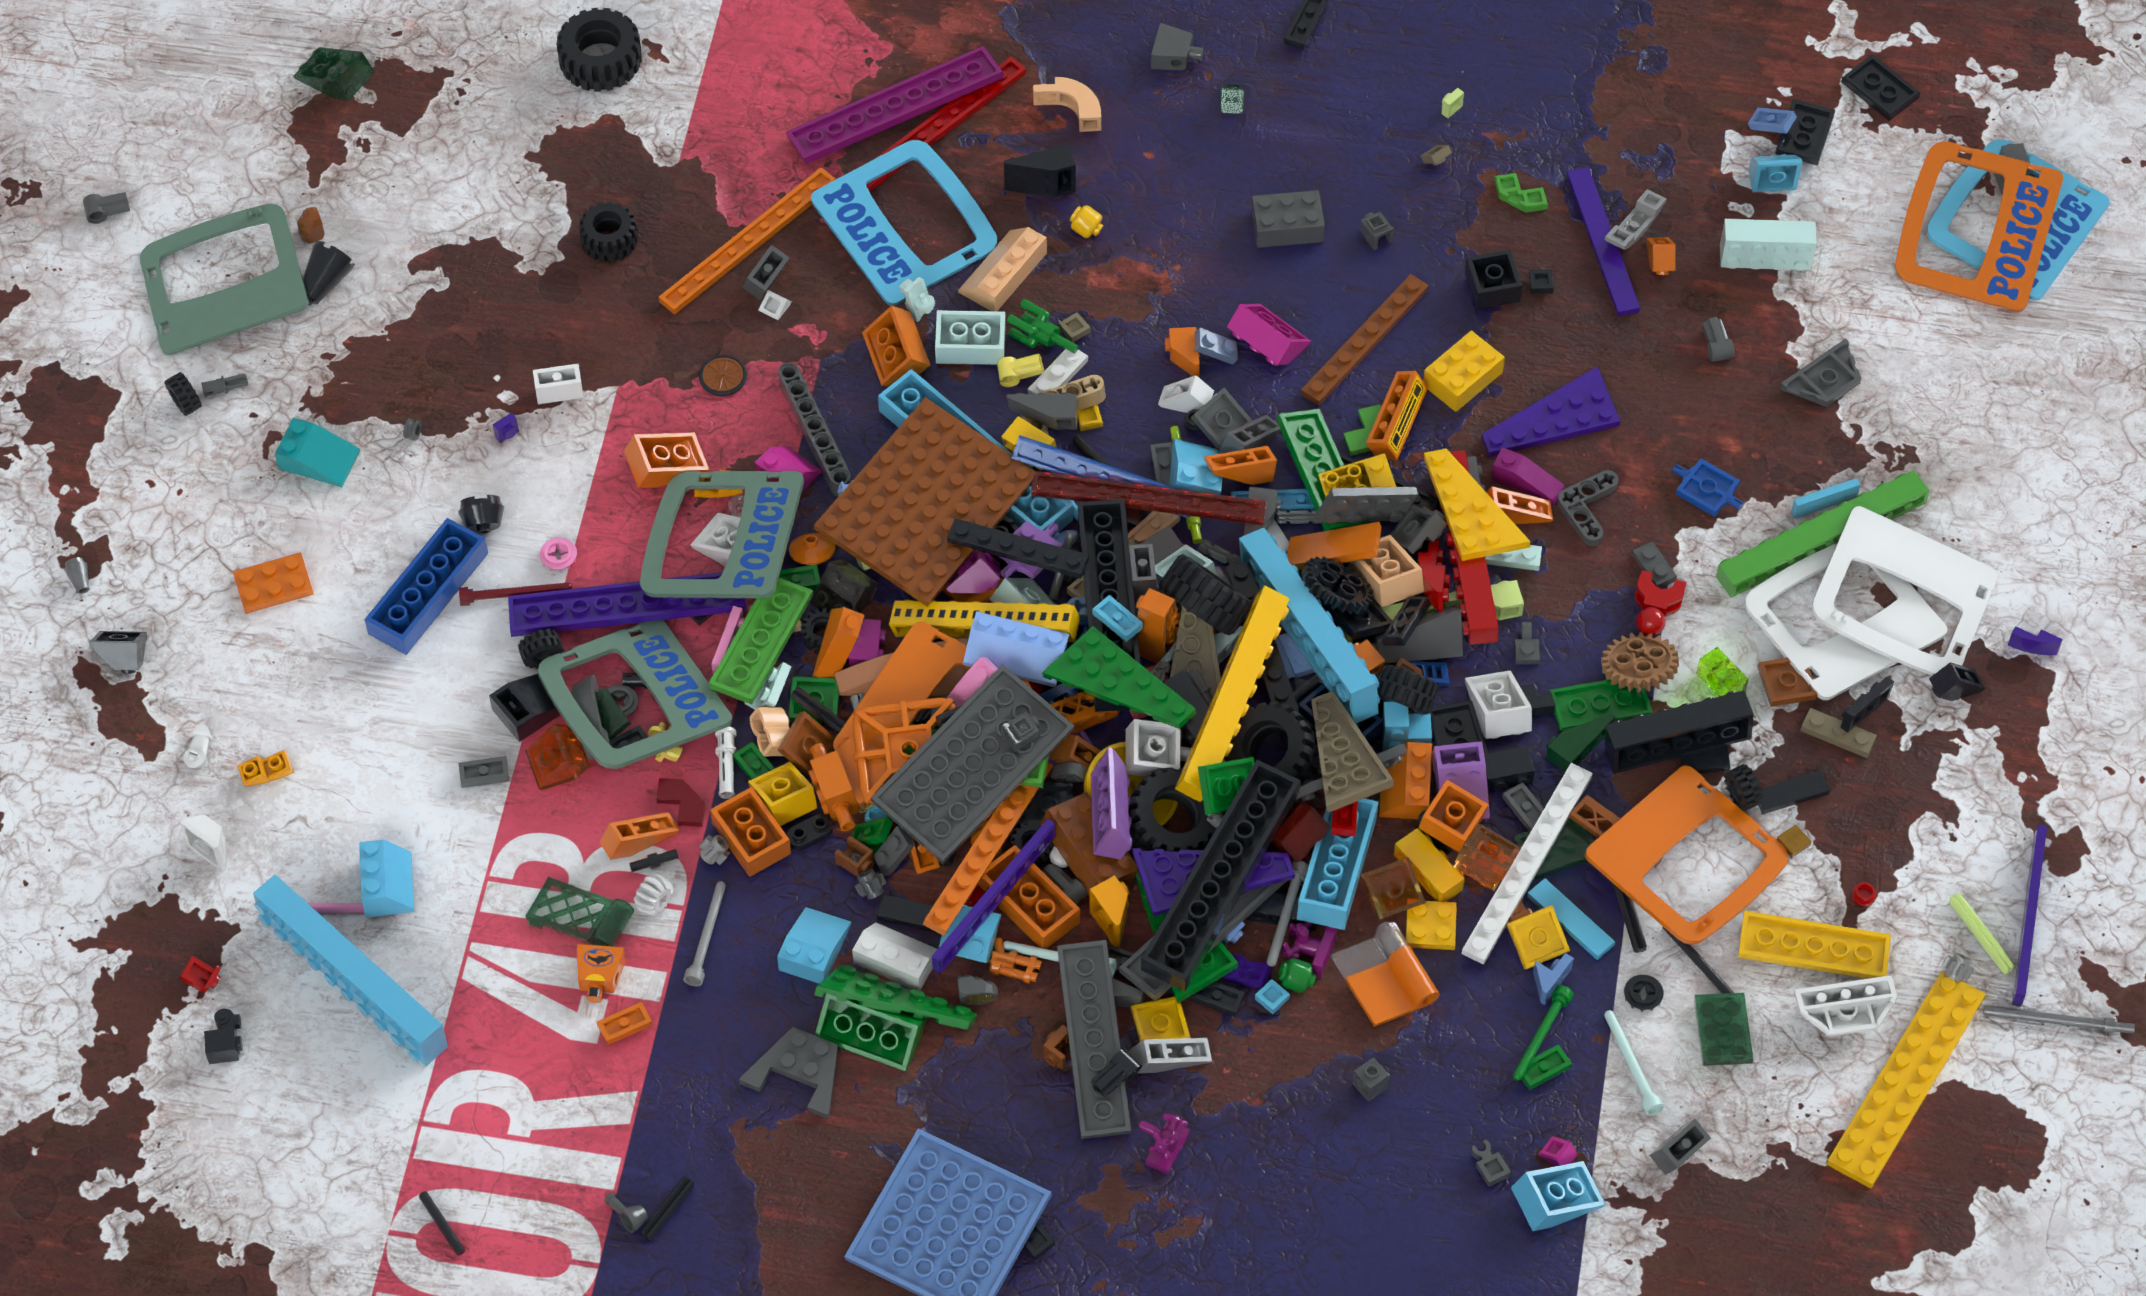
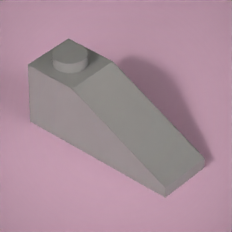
M1207 1038L1142 1040L1129 1050L1130 1054L1142 1065L1138 1073H1156L1212 1062Z

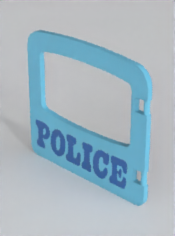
M1997 139L1991 141L1983 151L1999 155L2001 146L2014 143ZM2026 152L2030 164L2056 169L2063 175V182L2029 296L2031 300H2040L2105 213L2110 200L2103 193L2094 188L2091 189L2073 176L2034 154L2031 155ZM1968 166L1935 211L1927 226V236L1938 247L1980 270L1986 253L1948 230L1961 205L1988 172ZM2029 169V173L2039 178L2040 172ZM2080 188L2087 192L2088 195L2084 196L2075 190Z
M920 140L908 141L815 190L811 195L813 206L885 303L890 306H896L906 301L905 295L901 293L899 288L905 280L915 281L920 277L924 279L928 289L965 269L975 261L987 257L997 246L995 231L970 193L938 154L927 143ZM912 160L918 161L941 186L957 207L976 238V241L933 265H925L911 251L890 225L866 187L868 183ZM973 251L975 256L967 260L963 257V255Z

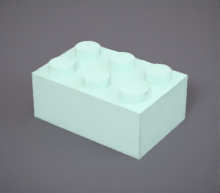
M937 310L936 364L997 365L998 360L1005 357V312Z

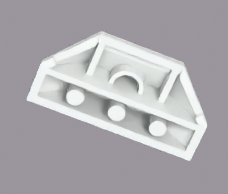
M1891 975L1794 990L1800 1014L1827 1036L1877 1030L1897 1000V993Z

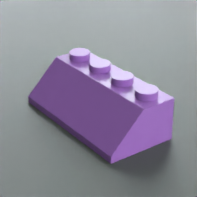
M1113 748L1106 750L1091 773L1093 854L1121 860L1132 846V837L1129 836L1131 817H1129L1128 813L1130 804L1128 787L1130 779L1127 777V766Z

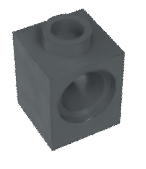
M1374 1057L1354 1070L1353 1085L1368 1102L1388 1089L1389 1074Z

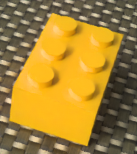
M1471 330L1424 370L1423 382L1431 393L1457 412L1503 373L1505 357Z

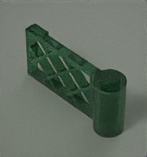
M548 877L528 910L526 919L529 925L539 929L546 926L589 942L592 945L614 947L632 917L634 908L624 900H611ZM551 886L561 889L562 894L549 899L547 896ZM575 895L582 897L583 902L569 906L567 898ZM565 900L567 908L553 912L550 904ZM596 903L604 905L601 911L593 914L590 913L588 906ZM548 906L551 912L542 917L535 915L539 908ZM586 907L588 916L574 920L572 912ZM570 914L571 922L563 925L557 923L555 918ZM591 921L592 927L588 934L578 931V925Z

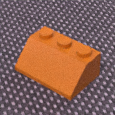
M891 305L862 332L881 386L892 385L910 369L920 375L930 366L911 312Z
M1406 742L1404 745L1407 753L1402 756L1403 760L1387 769L1393 778L1394 786L1380 792L1379 817L1418 820L1419 815L1429 807L1432 743Z

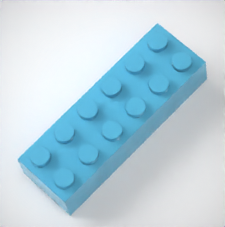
M1368 799L1358 801L1355 837L1331 835L1332 812L1327 813L1326 808L1299 897L1297 920L1345 930L1377 819V801Z

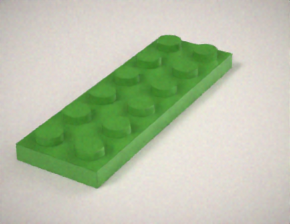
M778 578L776 589L772 596L756 598L709 681V689L753 704L813 596V590Z

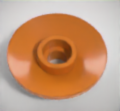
M820 533L801 535L794 539L789 546L790 557L795 562L804 565L823 563L829 560L836 550L835 543Z

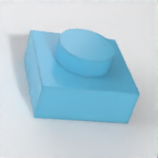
M1272 979L1255 994V1000L1272 1014L1290 999V994Z

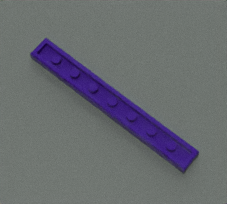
M1589 167L1567 171V178L1617 316L1639 313L1640 306L1617 246L1604 240L1605 236L1612 229Z
M1049 819L1044 822L932 955L933 970L942 973L1055 838L1054 822Z
M2039 824L2033 838L2012 1005L2021 1006L2026 996L2047 828Z

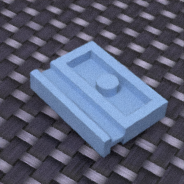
M1288 633L1279 635L1275 641L1288 679L1315 673Z

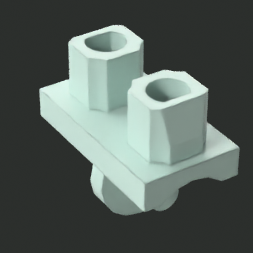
M920 277L915 281L907 279L899 286L901 293L906 298L905 306L911 312L914 321L919 322L923 314H928L933 310L935 300L934 297L928 294L924 279Z

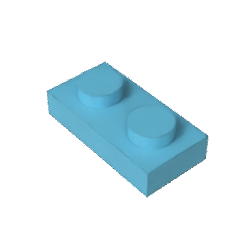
M1110 595L1092 609V614L1126 642L1143 629V622Z

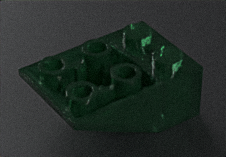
M319 47L299 67V70L293 77L333 99L350 101L375 71L363 52Z

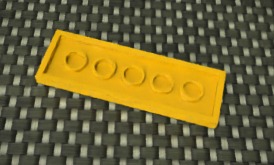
M1744 911L1738 958L1864 979L1887 976L1891 934Z

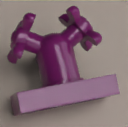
M1311 922L1290 923L1289 929L1292 931L1288 933V936L1292 938L1296 935L1297 938L1291 948H1289L1286 941H1283L1281 954L1287 960L1299 958V953L1313 957L1312 973H1315L1316 977L1321 979L1337 939V928L1327 926L1323 938L1317 939L1309 936L1311 930L1308 927L1312 925Z
M1170 1113L1163 1114L1162 1116L1163 1119L1167 1120L1163 1129L1145 1121L1139 1123V1129L1152 1135L1156 1141L1148 1149L1150 1153L1145 1165L1167 1175L1190 1135V1129L1186 1128L1188 1122L1182 1120L1178 1115Z

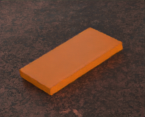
M1380 522L1290 537L1287 551L1288 561L1291 565H1295L1299 571L1303 569L1307 560L1309 561L1310 558L1315 559L1316 556L1320 559L1324 556L1328 561L1333 558L1336 563L1377 557L1382 529Z

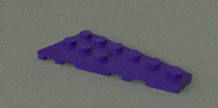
M1597 366L1484 432L1481 440L1488 457H1493L1499 454L1502 447L1511 451H1518L1617 427L1620 425V419Z
M1132 848L1153 917L1168 913L1204 850L1171 852L1164 851V849L1141 851L1139 848ZM1265 852L1243 892L1294 879L1295 873L1288 853Z

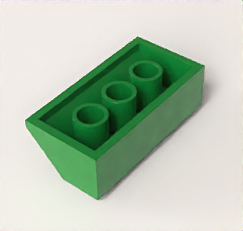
M826 993L815 1036L838 1044L840 1048L906 1071L921 1041L927 1018H922V1020L913 1018V1013L902 1010L899 1015L863 1007L858 1003V1000L841 1002L836 1000V995Z

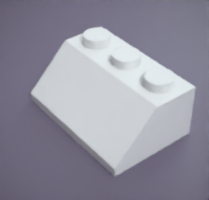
M876 922L863 930L852 949L853 964L916 990H921L932 971V955L937 951L932 946Z

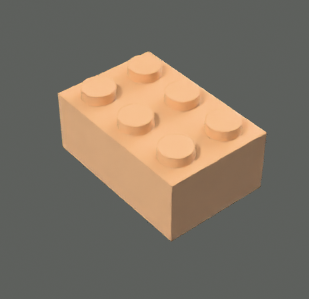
M1391 535L1380 538L1377 557L1350 562L1351 571L1358 572V577L1365 578L1364 583L1370 584L1369 589L1373 590L1372 595L1381 607L1392 605L1407 597H1414L1424 592L1422 569Z

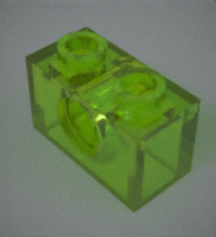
M1718 647L1699 659L1696 674L1718 697L1732 691L1739 692L1745 690L1746 693L1749 678Z

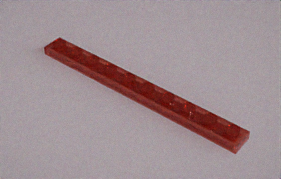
M1035 471L1031 495L1080 502L1124 499L1126 508L1256 525L1264 524L1267 501L1040 471Z

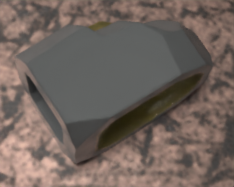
M972 975L957 977L960 1004L967 1006L980 1005L997 999L998 988L992 981H985L980 977H973Z

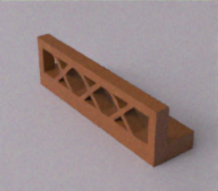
M1588 795L1569 813L1570 819L1597 838L1603 834L1602 831L1606 832L1620 820L1618 816ZM1662 858L1653 867L1656 868L1661 863Z

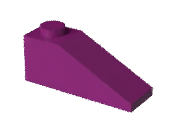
M1503 447L1493 464L1492 481L1534 497L1550 500L1554 505H1556L1558 495L1565 486L1524 455Z

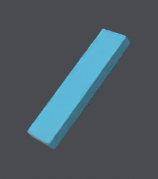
M1546 878L1528 892L1527 897L1540 909L1552 905L1561 928L1596 960L1601 958L1615 945V941Z

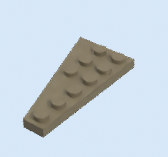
M1182 606L1170 678L1182 670L1187 674L1191 670L1197 669L1207 687H1211L1210 692L1214 697L1221 677L1213 627ZM1180 730V742H1182L1185 736Z
M1334 691L1311 699L1327 813L1393 787V778Z

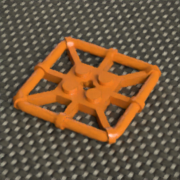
M932 698L908 702L905 699L900 700V703L864 707L860 710L857 709L853 713V732L856 750L854 761L857 762L860 791L864 798L863 802L868 805H875L871 802V797L932 737L931 730L937 725L936 716L956 708L955 701L952 698ZM940 707L926 724L909 726L908 711ZM902 712L903 727L886 729L870 716ZM862 723H865L883 736L884 749L865 751ZM908 745H911L912 749H916L911 755L903 753V750H906ZM886 758L887 770L870 789L867 761Z

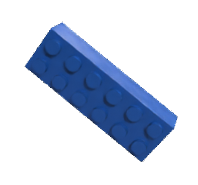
M446 518L364 619L368 635L407 655L459 591V588L463 586L488 555L486 538Z

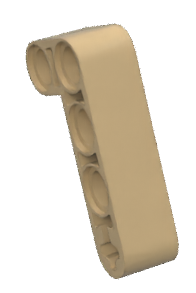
M1090 375L1041 392L1047 394H1060L1063 392L1076 394L1078 409L1080 410L1100 404L1106 397L1104 381L1098 375ZM1020 415L1022 419L1049 435L1047 426Z

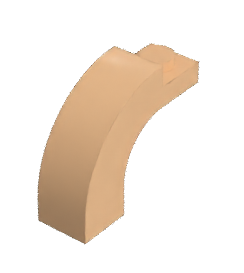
M1055 77V84L1033 85L1034 105L1067 106L1078 117L1079 132L1101 131L1100 103L1096 95L1086 85L1064 77Z

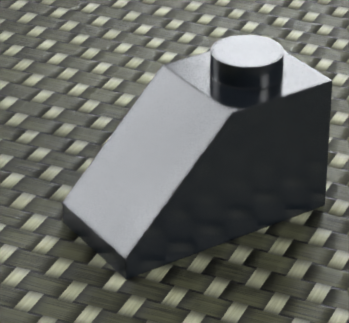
M1951 662L1929 678L1933 686V693L1938 698L1948 701H1955L1986 689L1975 669Z

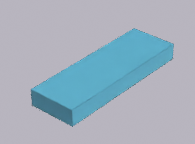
M1856 478L1794 499L1791 513L1794 518H1798L1854 499L1858 496L1861 484Z

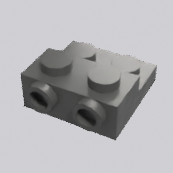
M1412 505L1390 535L1407 553L1414 554L1422 547L1424 540L1434 542L1435 539L1442 535L1443 529L1447 525L1444 521L1446 518L1437 510L1430 511L1424 506L1420 508Z

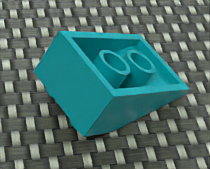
M293 417L274 454L278 469L343 487L360 453V448L314 423Z

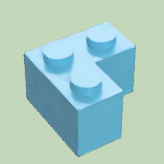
M1384 702L1382 715L1384 720L1382 731L1383 751L1406 742H1432L1430 713L1426 715L1409 714L1408 707L1396 702Z

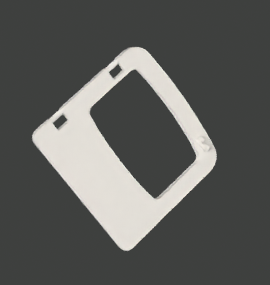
M1858 506L1851 511L1812 601L1811 608L1813 615L1820 623L1839 634L1898 663L1933 676L1950 662L1962 666L1997 581L1998 574L1995 569L1873 511ZM1851 561H1858L1906 580L1945 600L1961 611V617L1944 657H1937L1896 641L1852 619L1834 607L1835 597ZM1978 587L1985 590L1983 599L1976 596ZM1955 644L1962 647L1959 656L1952 653Z
M1837 543L1796 562L1749 591L1745 599V609L1751 618L1760 625L1766 636L1781 654L1791 661V666L1804 678L1808 686L1809 684L1818 694L1817 697L1822 700H1830L1898 663L1841 634L1819 644L1804 648L1799 645L1768 608L1767 604L1785 591L1826 570ZM1870 566L1896 596L1897 600L1862 622L1863 625L1920 651L1946 636L1947 626L1908 581ZM1767 616L1773 625L1768 627L1762 618ZM1811 669L1817 678L1812 680L1805 670Z

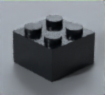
M1511 250L1467 257L1465 276L1476 309L1520 302L1522 283Z

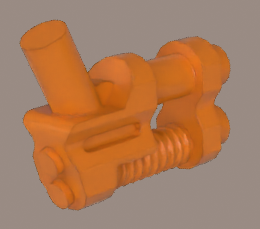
M996 938L994 943L995 951L992 952V959H990V965H992L990 966V972L998 976L1001 974L1024 980L1023 982L1028 984L1031 982L1036 983L1038 973L1034 971L1035 969H1041L1042 961L1038 960L1036 956L1029 958L1018 955L1017 951L1005 953L1003 939ZM1015 965L1027 967L1026 972L1014 969Z

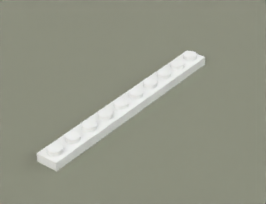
M1573 763L1569 765L1463 947V955L1484 965L1505 929L1509 917L1513 915L1567 822L1569 813L1575 808L1593 775L1592 772Z

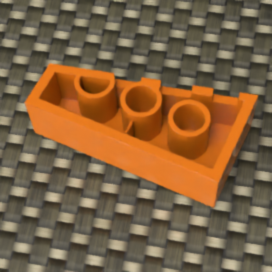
M1149 588L1145 596H1140L1136 608H1138L1136 617L1143 622V629L1138 632L1139 655L1158 664L1176 641L1180 615L1177 613L1178 608L1175 599Z

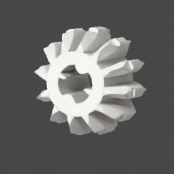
M654 873L649 877L647 876L644 882L640 883L639 889L636 890L637 894L634 897L635 907L642 913L653 917L658 913L660 914L663 908L667 907L668 901L671 900L673 884L665 877Z

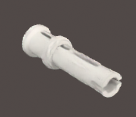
M726 727L715 732V736L718 738V747H716L715 753L719 757V796L723 799H730L735 795L733 754L737 752V748L734 746V738L737 735V731L732 727Z

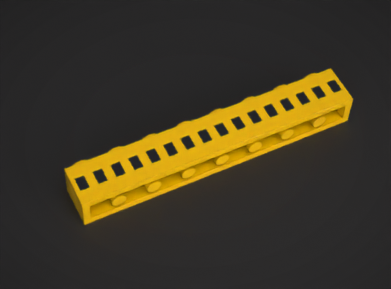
M904 600L894 602L889 625L895 637H905L915 623L925 622L943 634L958 639L969 637L977 611L1068 633V642H1075L1080 617L1075 605L932 601L927 607L919 601Z

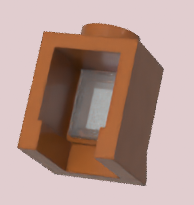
M849 836L847 838L846 851L844 853L838 849L835 851L836 865L842 866L855 876H858L864 871L872 869L874 865L873 850Z

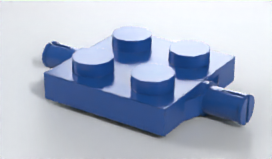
M1701 458L1689 470L1678 464H1675L1672 473L1683 478L1675 494L1714 517L1727 504L1738 510H1741L1744 501L1733 496V493L1740 485L1739 479Z

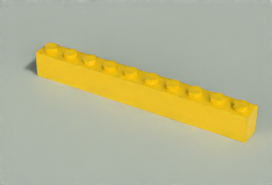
M1265 585L1256 594L1175 787V790L1199 802L1203 798L1198 766L1221 763L1224 756L1227 757L1233 747L1230 741L1232 737L1237 735L1241 724L1238 723L1240 717L1243 718L1249 708V705L1246 704L1247 700L1252 698L1257 689L1255 681L1261 677L1265 670V666L1262 665L1264 659L1267 660L1273 650V646H1271L1272 640H1276L1281 631L1279 623L1284 621L1289 612L1287 604L1290 598Z

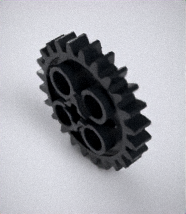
M1318 556L1315 559L1310 558L1300 573L1302 575L1301 580L1305 582L1304 586L1311 588L1309 592L1316 594V599L1324 600V605L1331 604L1332 609L1339 608L1342 613L1345 610L1349 614L1353 612L1357 615L1360 612L1364 613L1365 610H1368L1374 598L1372 595L1373 590L1369 589L1370 584L1364 583L1365 578L1358 577V572H1352L1350 566L1344 567L1342 562L1336 563L1333 558L1330 561L1324 556L1322 559ZM1338 579H1343L1336 592H1332Z

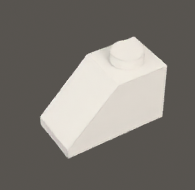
M1195 375L1164 386L1158 405L1163 408L1188 413L1191 410H1199L1212 398L1214 390Z

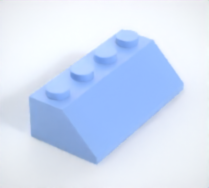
M976 611L963 665L972 667L980 657H987L998 669L1004 665L1020 679L1056 687L1058 680L1044 678L1042 672L1067 650L1069 634Z

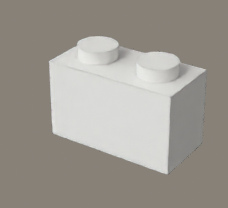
M579 364L533 370L538 404L584 398Z

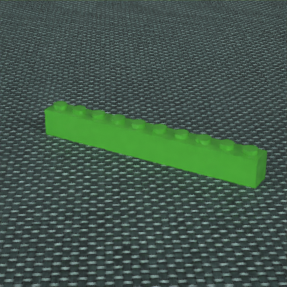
M1914 470L1907 474L1902 473L1888 483H1881L1876 489L1868 493L1863 492L1849 502L1844 501L1830 511H1823L1810 521L1805 520L1791 530L1786 529L1772 539L1763 540L1752 549L1747 548L1731 559H1724L1718 565L1716 578L1732 598L1763 583L1796 562L1838 543L1848 517L1855 507H1864L1893 520L1926 504L1930 490Z

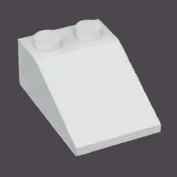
M717 513L692 542L691 547L721 565L726 566L741 517Z
M1511 671L1465 678L1468 694L1473 702L1485 739H1496L1500 736L1512 734L1520 735L1524 732L1532 731V707Z

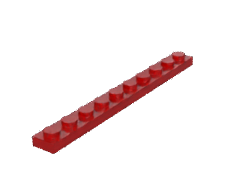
M1009 57L999 65L1004 78L952 100L879 156L912 140H920L932 146L1026 75V68L1013 57ZM909 162L868 183L866 187L869 192Z

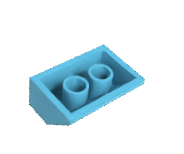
M384 839L359 842L361 900L365 918L414 912L411 851Z

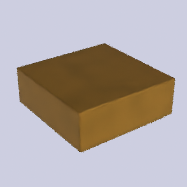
M1797 825L1777 836V840L1786 848L1791 858L1808 848L1812 842Z

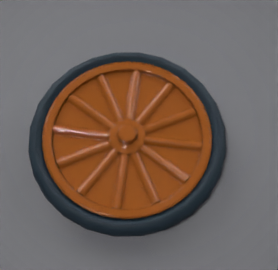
M721 355L713 357L703 364L699 372V381L702 387L707 392L717 396H727L736 393L744 386L747 380V370L744 364L731 356Z

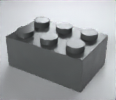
M1319 190L1252 196L1251 213L1257 248L1324 242L1325 224Z

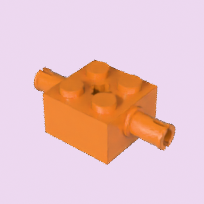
M815 744L810 748L814 759L810 760L812 770L808 771L824 814H830L832 822L838 820L841 831H849L855 827V822L851 815L860 812L852 787L837 750L827 754L824 744Z

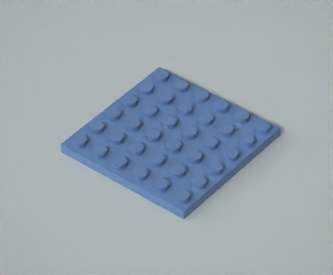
M918 1128L844 1257L846 1261L918 1296H996L1048 1204L1052 1193Z

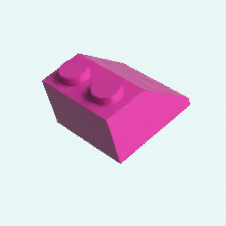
M788 446L770 447L754 462L755 471H798L802 473L804 477L802 491L821 473L819 468ZM769 478L768 482H779V478Z

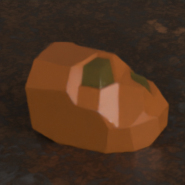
M306 208L297 221V226L302 241L311 244L322 240L325 232L317 208Z

